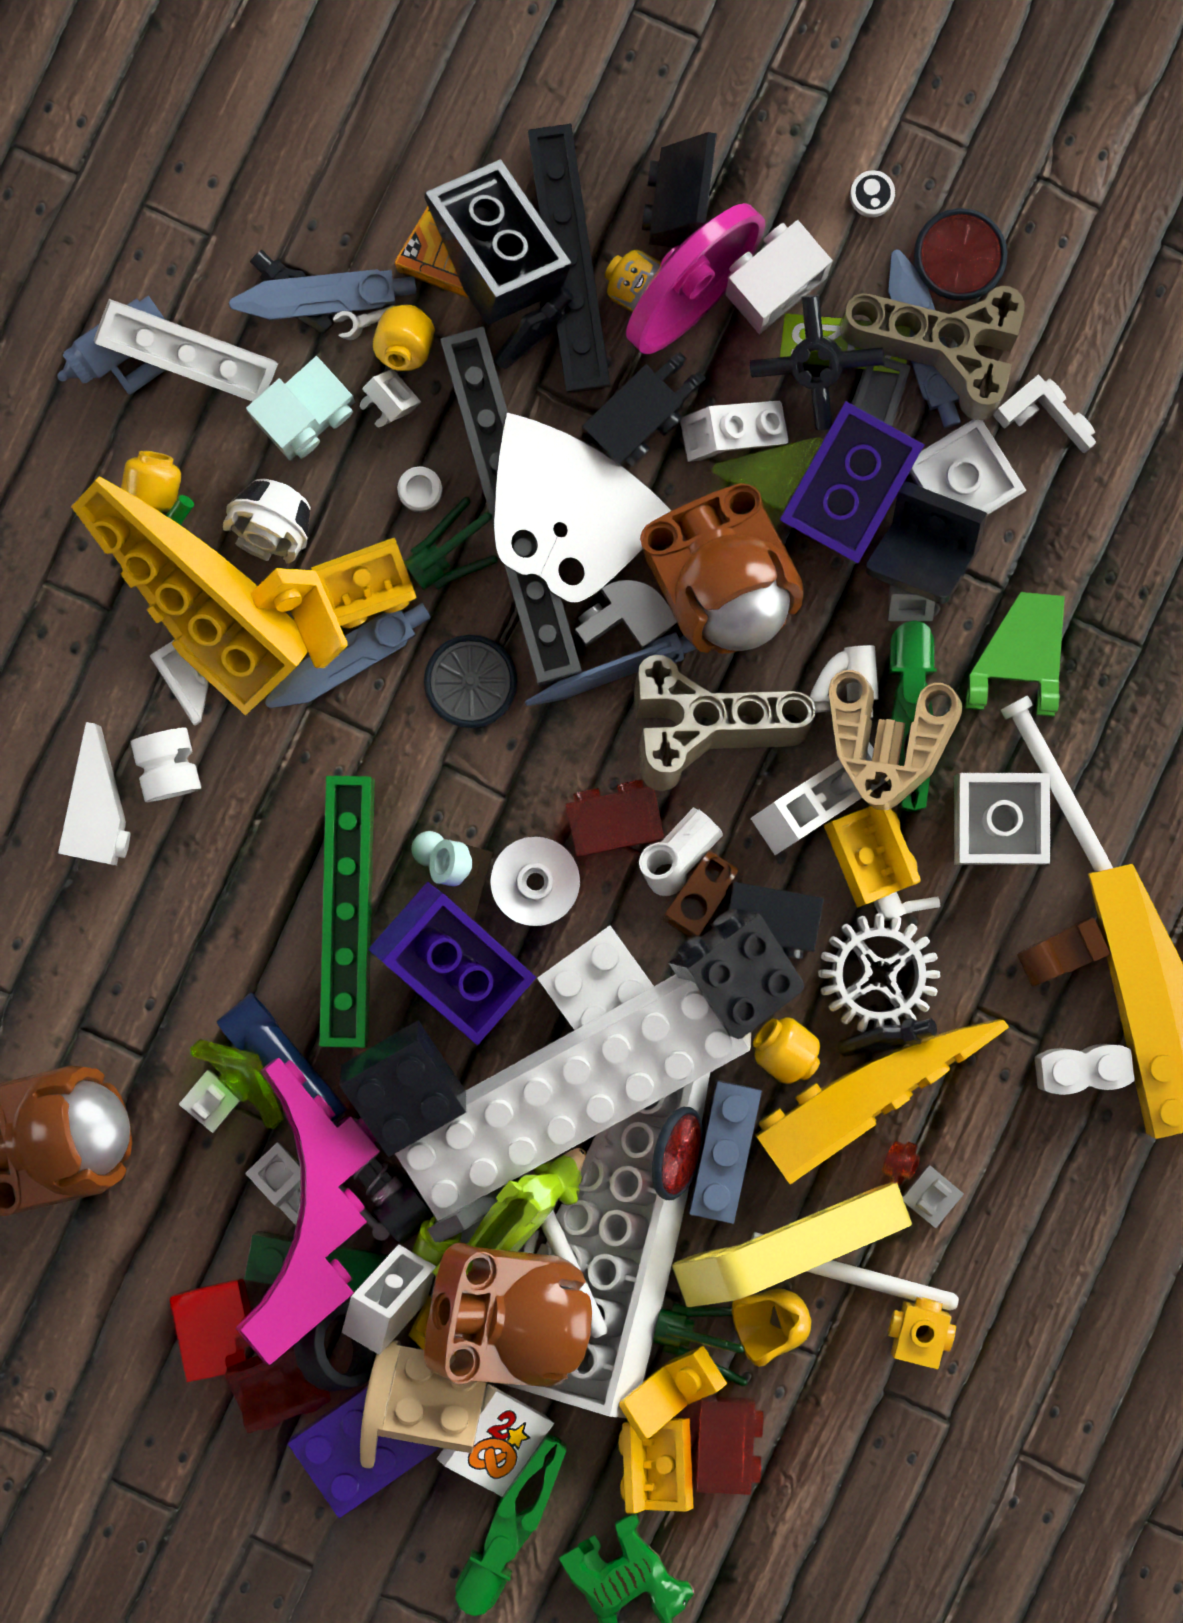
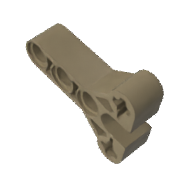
M999 286L992 289L985 300L948 314L862 293L855 295L848 301L840 322V333L842 338L854 347L862 349L883 347L884 354L935 367L958 394L959 405L964 414L974 420H984L990 418L996 412L1006 392L1012 364L983 357L976 351L974 346L985 345L1011 352L1019 335L1024 313V300L1016 289L1010 286ZM998 309L1004 311V319L1000 327L998 326L1000 316L998 315ZM864 315L871 320L872 325L861 326L853 320L852 316ZM900 325L907 326L914 331L915 336L904 337L897 332L895 327ZM943 336L953 338L957 342L958 347L948 348L940 342L939 338ZM983 380H985V398L979 396V388Z
M664 655L649 656L640 664L634 686L636 719L667 718L674 721L677 726L643 728L639 743L642 779L648 787L658 791H666L675 787L681 778L682 771L709 749L790 747L799 745L806 739L815 717L814 703L809 696L796 691L710 693L679 673L672 659ZM783 715H794L800 719L801 723H791ZM750 716L756 720L757 724H746L739 717ZM705 717L711 720L713 725H701L697 723L695 718ZM660 751L662 755V761L661 759H658Z

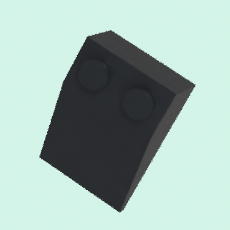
M707 132L661 147L659 161H650L647 187L656 188L654 205L645 204L642 230L650 231V245L680 246L690 235L706 224L717 133Z
M501 159L425 192V201L461 285L487 325L538 303L546 296L551 297L561 286H564L571 261Z

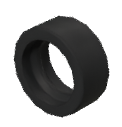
M348 1302L338 1306L294 1344L299 1369L307 1381L321 1390L333 1392L363 1386L370 1380L377 1353L351 1338L353 1356L346 1373L340 1374L332 1368L325 1354V1331L331 1321L337 1320L340 1324L344 1325L349 1307Z

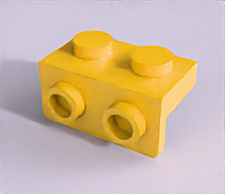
M395 537L311 567L313 571H317L337 620L343 628L356 627L367 620V616L381 611L385 613L400 611L409 605V601L416 598Z
M869 806L824 825L857 908L920 883L921 879L917 872L916 859L908 850L900 830L899 818L892 808L889 810H878Z
M672 1418L650 1438L643 1441L639 1439L629 1421L624 1422L619 1435L618 1445L619 1451L623 1456L624 1476L620 1484V1493L625 1501L626 1513L636 1514L644 1510L686 1512L693 1509L690 1418Z

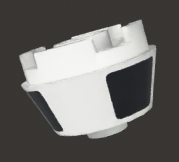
M256 479L227 505V516L223 522V530H232L239 537L235 544L251 555L265 561H269L272 554L284 556L283 559L286 564H289L296 559L299 551L306 548L310 505L303 496L290 486L269 479Z

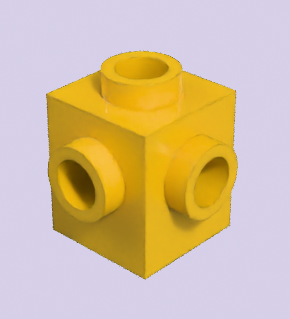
M917 1296L915 1304L904 1301L901 1311H893L888 1336L894 1337L891 1355L895 1359L939 1369L943 1350L950 1352L956 1332V1325L950 1324L951 1316L947 1312L941 1311L943 1303ZM928 1325L926 1334L916 1336V1331L920 1326Z

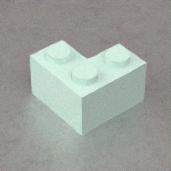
M315 356L287 383L284 384L280 378L276 380L246 409L254 422L290 461L296 455L302 459L313 451L320 443L317 436L329 425L336 429L352 415L353 410L350 407L355 403L353 395L337 377Z

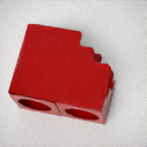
M243 1278L175 1293L169 1298L186 1382L225 1375L227 1372H233L236 1365L245 1363V1348L250 1345L236 1330V1327L251 1312Z

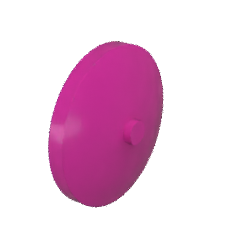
M746 203L738 204L711 219L690 235L680 246L677 245L671 249L663 258L661 267L647 285L630 317L626 330L627 340L641 353L651 354L665 348L693 327L726 293L727 277L732 273L729 268L745 253L750 252L753 255L765 230L764 217L751 205Z

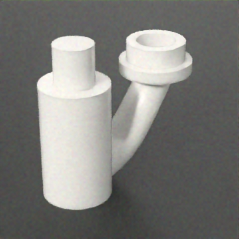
M875 646L846 647L844 651L839 652L829 660L819 675L809 697L814 703L815 713L831 711L828 696L829 684L831 679L843 670H854L862 674L871 684L874 691V700L879 699ZM856 682L846 685L847 701L856 702L862 695V685Z

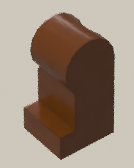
M709 850L661 920L690 939L699 936L727 893L726 890L739 869Z
M1094 917L1086 918L1017 953L1032 987L1110 955Z

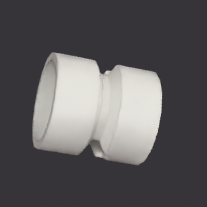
M187 728L161 731L130 741L136 765L144 768V773L139 780L145 802L169 799L202 789L196 765L189 763L187 759L193 752Z

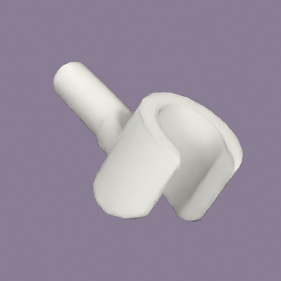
M393 306L358 316L348 311L337 313L333 318L334 322H343L350 318L353 321V328L349 332L339 334L338 336L346 340L358 338L364 327L379 322L382 314Z
M897 892L874 901V905L878 914H883L884 920L890 921L895 916L900 917L904 914L912 913V911L939 908L940 900L939 897L910 900L902 904Z

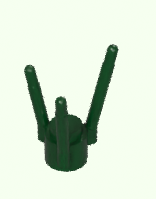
M464 497L421 543L412 548L410 551L413 555L404 561L423 590L432 584L439 590L453 580L482 570L498 561L496 555H491L449 572H444V570L450 567L445 555L480 530L481 527L493 518V515L487 512L438 548L436 544L433 545L471 503L469 497Z
M674 1303L672 1311L661 1308L653 1343L664 1345L663 1352L678 1356L685 1354L690 1350L682 1346L689 1347L690 1341L735 1353H742L744 1351V1347L741 1344L694 1332L695 1321L687 1319V1317L733 1316L731 1312L732 1307H686ZM715 1363L724 1379L742 1387L747 1385V1379Z

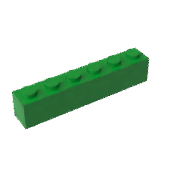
M326 776L319 1047H368L371 955L368 949L371 946L375 779L368 776Z

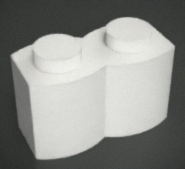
M1096 1044L1081 1051L1055 1048L1046 1050L1034 1057L1038 1088L1053 1094H1073L1086 1089L1088 1086L1102 1090H1114L1134 1082L1131 1049L1124 1046Z

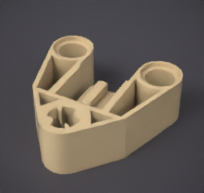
M843 670L837 673L829 684L830 707L839 760L859 794L869 805L878 810H889L895 807L932 775L962 714V703L958 695L949 685L944 683H932L920 692L914 722L911 723L905 765L899 766L905 723L890 719H879L872 761H866L874 701V691L871 684L862 674L854 670ZM853 682L861 684L862 695L856 702L847 704L841 701L840 693L845 685ZM939 695L950 697L952 706L947 714L936 717L929 713V704L934 697ZM881 777H886L885 781L892 788L890 791H883L881 798L876 799L877 795L870 789L871 785L879 784Z

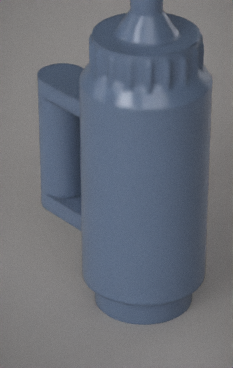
M149 295L141 301L136 298L127 304V306L165 319ZM98 324L76 339L72 347L64 351L63 356L66 359V363L57 377L60 381H66L69 378H79L84 384L93 378H101L112 370L126 392L131 395L166 370L149 363H144L124 377L117 366L130 358V356L95 344L93 340L99 326Z

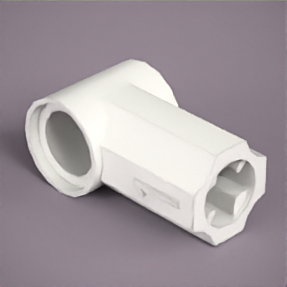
M693 807L661 842L650 844L641 853L639 859L640 870L654 893L660 896H670L682 890L686 883L687 873L723 836L721 829L700 809L697 810ZM672 864L670 870L665 874H654L661 865Z

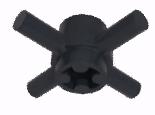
M806 295L801 297L806 338L797 344L791 356L750 360V374L752 378L792 374L800 385L811 389L815 430H827L832 426L829 387L839 379L843 369L885 365L884 349L880 347L842 351L834 340L823 336L819 295ZM818 351V357L821 360H829V368L822 370V372L816 371L815 374L809 372L807 369V360L810 357L809 352Z

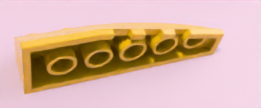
M99 476L71 506L104 553H112L123 570L120 574L129 587L136 586L150 606L146 610L156 623L162 621L175 640L171 644L179 655L245 716L282 682L308 653L293 618L286 612H280L277 609L256 608L250 593L258 586L217 551L141 499Z
M1133 864L1088 873L1101 934L1110 952L1107 960L1127 1048L1131 1049L1134 1080L1146 1134L1155 1139L1183 1133V963Z
M997 1019L950 1030L923 1039L921 1044L905 1045L901 1049H896L866 1062L830 1082L823 1088H820L815 1083L795 1097L799 1104L784 1114L779 1108L758 1123L762 1130L755 1134V1136L787 1182L792 1184L875 1126V1117L880 1113L885 1115L892 1110H897L910 1100V1097L913 1096V1090L918 1087L923 1089L931 1085L950 1070L949 1065L955 1061L957 1063L964 1061L1008 1029L1009 1026L1004 1020Z

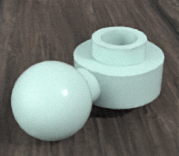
M433 831L422 832L413 840L411 850L414 859L419 864L429 867L431 878L435 883L455 887L460 885L469 875L472 868V858L464 843L444 839L440 834Z

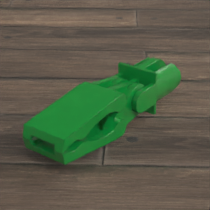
M916 620L900 625L894 631L890 640V670L888 675H899V685L895 689L891 720L905 723L899 766L905 765L904 742L911 729V723L914 722L920 692L928 686L925 682V675H933L937 672V668H935V644L931 629L925 623ZM930 701L929 713L934 716L932 701ZM930 777L914 790L913 805L909 794L898 804L900 810L913 812L926 808Z
M549 1434L544 1437L500 1498L486 1536L483 1554L472 1549L470 1557L455 1586V1599L459 1608L466 1614L473 1616L485 1614L487 1610L495 1605L507 1581H510L512 1570L505 1567V1564L515 1558L525 1541L536 1530L564 1459L567 1445L559 1437ZM556 1445L554 1454L546 1461L544 1481L539 1495L532 1505L517 1514L516 1498L527 1480L543 1467L545 1455Z

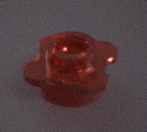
M899 1141L893 1143L882 1168V1173L890 1176L892 1183L896 1184L897 1182L898 1185H901L904 1179L910 1180L913 1177L920 1161V1155L916 1154L918 1145L910 1141L906 1144Z

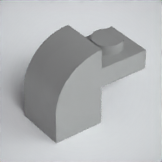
M622 580L601 588V593L609 605L603 609L600 603L584 612L578 617L581 625L575 629V632L584 646L587 647L622 622L643 650L652 641L661 638L678 626V623L669 605L655 589L642 582Z

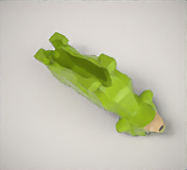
M580 1148L570 1150L554 1162L547 1161L534 1168L535 1175H524L518 1182L509 1180L496 1197L498 1201L484 1216L467 1244L478 1248L518 1252L552 1212L558 1200L565 1205H573L578 1201L579 1185L582 1181L581 1170L586 1157L585 1151ZM473 1260L467 1266L466 1275L472 1269ZM439 1263L438 1266L432 1271V1273H433L436 1277H437V1273H438V1269H439L440 1263Z

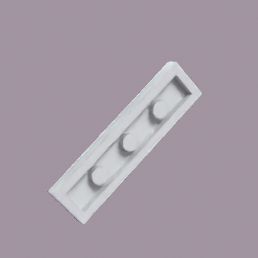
M111 299L107 302L93 340L97 345L252 402L269 388L278 365L272 359Z

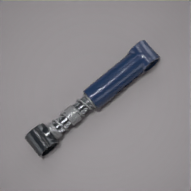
M250 992L216 1021L227 1038L242 1054L247 1056L259 1072L274 1059L280 1058L284 1064L291 1060L307 1079L302 1086L314 1099L317 1095H320L334 1111L335 1116L331 1119L333 1124L336 1125L343 1119L347 1107L279 1028L275 1018L253 993ZM376 1154L355 1172L354 1180L360 1179L367 1188L366 1195H373L371 1200L373 1203H376L375 1206H378L374 1209L375 1215L387 1231L403 1245L420 1230L422 1223L425 1220H430L434 1217V1214L419 1191L410 1182L403 1185L402 1181L397 1178L398 1176L392 1177L386 1170L388 1164H381L376 1158L378 1155Z

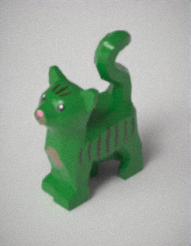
M627 1514L615 1521L616 1536L623 1554L611 1562L606 1563L601 1559L598 1553L601 1544L595 1535L578 1543V1547L559 1557L571 1582L586 1596L599 1623H617V1612L632 1599L644 1592L648 1593L652 1610L661 1623H672L673 1618L685 1609L687 1603L694 1595L692 1585L688 1581L677 1580L670 1576L658 1553L640 1538L636 1531L640 1523L636 1514Z

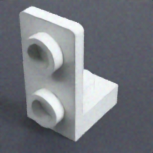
M1039 374L1000 406L993 415L1004 429L1013 421L1020 427L1040 410L1035 404L1039 401L1082 453H1086L1096 443L1095 439L1091 436L1095 431L1088 420L1078 412L1073 415L1063 403L1066 397L1059 386L1051 379L1044 381Z
M780 401L708 406L684 416L680 421L688 462L701 461L729 450L782 446L788 443L783 407Z

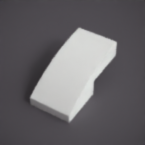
M277 1142L245 1174L296 1225L300 1208V1164Z

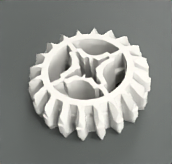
M875 914L874 928H869L865 916L858 917L857 924L860 931L857 933L848 924L841 926L842 932L848 939L843 943L835 936L830 937L829 943L839 950L836 956L828 952H822L821 959L833 962L832 970L822 969L818 971L819 977H832L833 985L821 988V994L830 995L836 992L838 999L832 1001L828 1008L833 1012L843 1005L847 1008L841 1017V1022L848 1024L857 1015L860 1017L857 1023V1030L864 1032L869 1020H874V1028L884 1025L886 1020H889L890 1025H901L898 1019L901 1015L906 1020L912 1018L917 1020L910 1010L913 1006H916L923 1012L929 1010V1005L922 1001L920 997L922 993L936 996L937 989L925 986L926 978H939L940 972L937 970L926 971L925 963L934 962L938 957L936 953H928L922 956L920 949L930 943L928 937H922L915 943L911 940L912 936L916 933L917 926L910 924L901 933L898 931L901 925V918L895 916L891 920L889 928H884L883 914ZM874 936H882L893 939L904 948L883 959L874 954L863 940ZM853 949L862 965V973L852 983L853 985L845 989L843 966L847 955ZM865 955H867L871 962L878 961V966H882L883 963L890 965L897 960V963L889 968L890 971L885 974L888 981L887 985L892 990V993L887 986L880 987V982H875V985L868 983L860 988L861 985L869 980L868 977L873 973L870 968L871 964ZM912 959L915 979L912 990L905 999L896 983V976L898 971L906 965L905 963ZM871 990H878L890 1000L894 1008L887 1011L874 1012L860 1007L854 1000Z

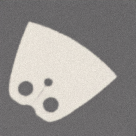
M507 413L499 454L495 498L494 533L498 556L506 566L522 575L531 573L540 576L546 581L549 590L569 602L585 600L603 588L643 549L640 536L644 527L671 510L635 476L622 466L619 467L611 458L595 448L540 422ZM557 522H562L567 526L568 531L565 537H557L554 534L553 527ZM519 530L530 531L537 540V551L529 558L518 556L512 548V536ZM565 558H575L582 564L584 578L581 583L568 585L561 580L558 568L561 561Z

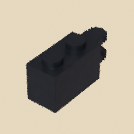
M681 352L676 353L656 373L645 364L582 426V433L619 467H623L626 463L634 467L649 453L651 448L647 443L658 432L665 437L680 423L683 417L679 412L683 409L684 401L700 387L706 378L700 372L692 374L683 383V386L674 393L664 382L683 367L686 357Z

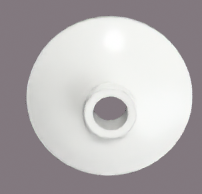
M527 837L517 840L500 853L493 865L491 890L494 900L505 915L520 924L543 926L559 920L572 908L579 893L580 875L574 858L562 845L548 838ZM533 873L541 874L544 878V885L540 890H531L527 885V879Z

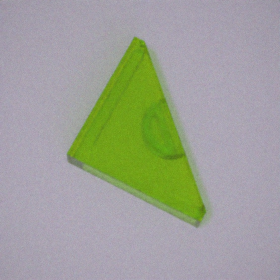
M815 437L719 462L713 466L711 472L734 485L744 483L756 487L761 494L763 502L783 512L820 448L823 439Z
M199 1039L190 1047L191 1055L194 1058L209 1061L221 1073L217 1079L241 1102L248 1099L258 1108L264 1125L267 1128L274 1129L284 1119L272 1088L260 1072L263 1066L258 1054Z

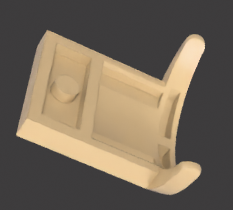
M393 1340L380 1355L376 1354L370 1375L361 1425L360 1462L362 1467L372 1468L374 1466L378 1436L472 1453L487 1382L470 1381L466 1384L454 1383L432 1372L426 1366L424 1350L401 1346L400 1341ZM451 1356L449 1366L455 1361L456 1356Z

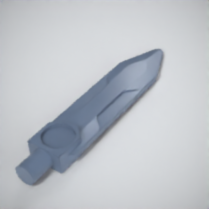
M894 250L891 254L888 293L890 299L935 310L929 289L921 280L917 269L900 250ZM911 329V330H910V337H913V336H915V333H914V331ZM944 336L940 337V342L947 347ZM911 361L922 397L927 401L929 410L938 408L944 428L960 424L961 421L955 403L959 402L958 394L935 367Z
M378 269L263 281L232 298L229 301V306L233 310L267 320L333 314L341 311L352 312L381 309L384 306L394 305L395 296L416 294L414 276L392 279L391 270L379 271Z
M423 603L406 613H403L402 610L394 613L384 612L345 635L347 647L325 668H315L311 657L301 661L272 690L265 700L266 706L275 708L311 702L406 646L408 640L416 636L413 628L431 618Z
M675 632L652 641L641 651L558 681L526 700L525 703L526 706L564 700L638 672L642 661L649 656L664 655L676 663L684 660L685 653L696 650V648L684 635L678 637Z

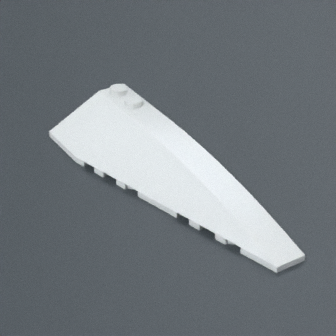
M710 1073L596 1134L586 1154L581 1170L582 1181L579 1185L578 1201L573 1205L561 1204L556 1217L604 1319L607 1334L597 1339L590 1335L584 1359L575 1371L567 1373L568 1379L562 1384L552 1387L504 1385L609 1417L626 1418L619 1407V1402L643 1383L689 1190L688 1186L686 1191L674 1200H664L658 1196L652 1181V1161L655 1145L663 1125L675 1110L681 1107H692L698 1112L702 1121ZM683 1116L678 1120L665 1148L662 1163V1182L667 1191H672L678 1186L690 1161L694 1135L692 1120L688 1116ZM548 1241L546 1244L542 1243L537 1254L554 1256Z

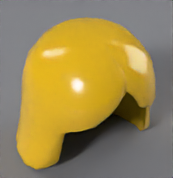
M773 1289L752 1294L732 1302L731 1312L735 1330L741 1345L744 1347L745 1355L755 1366H765L775 1357L799 1347L807 1340L810 1334L811 1317L805 1302L791 1291ZM774 1306L782 1329L770 1324Z

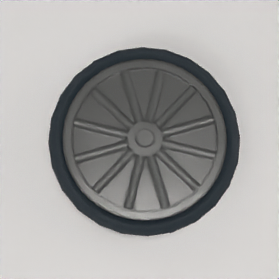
M462 635L446 641L435 650L425 669L424 688L430 706L438 716L458 727L477 728L495 722L506 713L517 692V672L511 656L497 642L481 635Z

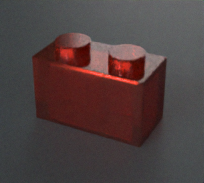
M643 779L617 784L618 793L600 796L599 788L574 793V802L566 803L576 856L581 857L663 840L664 833L655 790L650 787H644Z
M707 1396L700 1399L696 1470L697 1492L751 1495L752 1483H760L761 1456L753 1455L754 1438H762L763 1411L755 1410L756 1403L754 1398Z

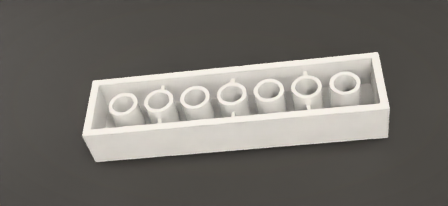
M675 974L466 1090V1113L400 1150L395 1155L439 1221L507 1184L509 1180L512 1181L750 1051L751 1032L741 1039L729 1036L696 984L678 978Z

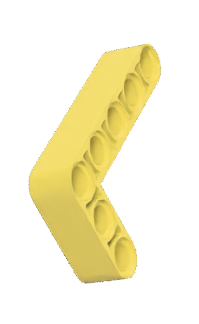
M896 1181L870 1189L738 1246L704 1251L681 1259L671 1266L686 1307L729 1302L757 1293L911 1226L912 1222Z

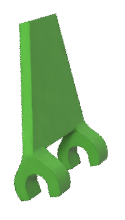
M1020 592L969 675L965 709L984 710V706L987 705L988 678L1038 683L1036 715L1055 716V712H1058L1059 669L1065 596Z

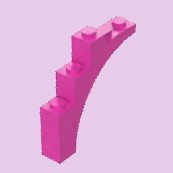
M280 1058L272 1060L260 1072L279 1098L294 1134L300 1164V1208L294 1239L280 1273L261 1302L236 1327V1330L267 1365H271L354 1294L347 1285L352 1280L347 1270L337 1259H333L329 1263L325 1257L367 1223L360 1214L365 1209L362 1202L349 1188L342 1192L339 1186L380 1152L373 1144L376 1138L362 1118L355 1122L351 1116L344 1117L334 1125L331 1119L335 1116V1113L320 1095L313 1099L302 1086L307 1079L291 1060L284 1064Z

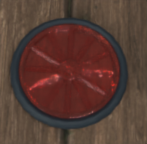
M956 208L935 215L924 225L915 243L914 260L921 280L930 290L949 300L966 301L985 295L997 285L1006 268L1008 252L1003 234L993 220L983 213L972 209Z
M681 1107L669 1116L662 1127L655 1145L652 1161V1181L656 1193L664 1200H674L686 1191L694 1178L700 1162L703 1147V1126L698 1112L692 1107Z

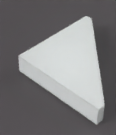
M172 642L151 654L150 657L191 722L196 726L202 719L209 682L179 655L171 644Z

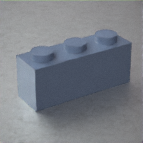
M715 1080L703 1137L701 1158L696 1171L688 1208L690 1215L734 1224L762 1092L760 1089Z

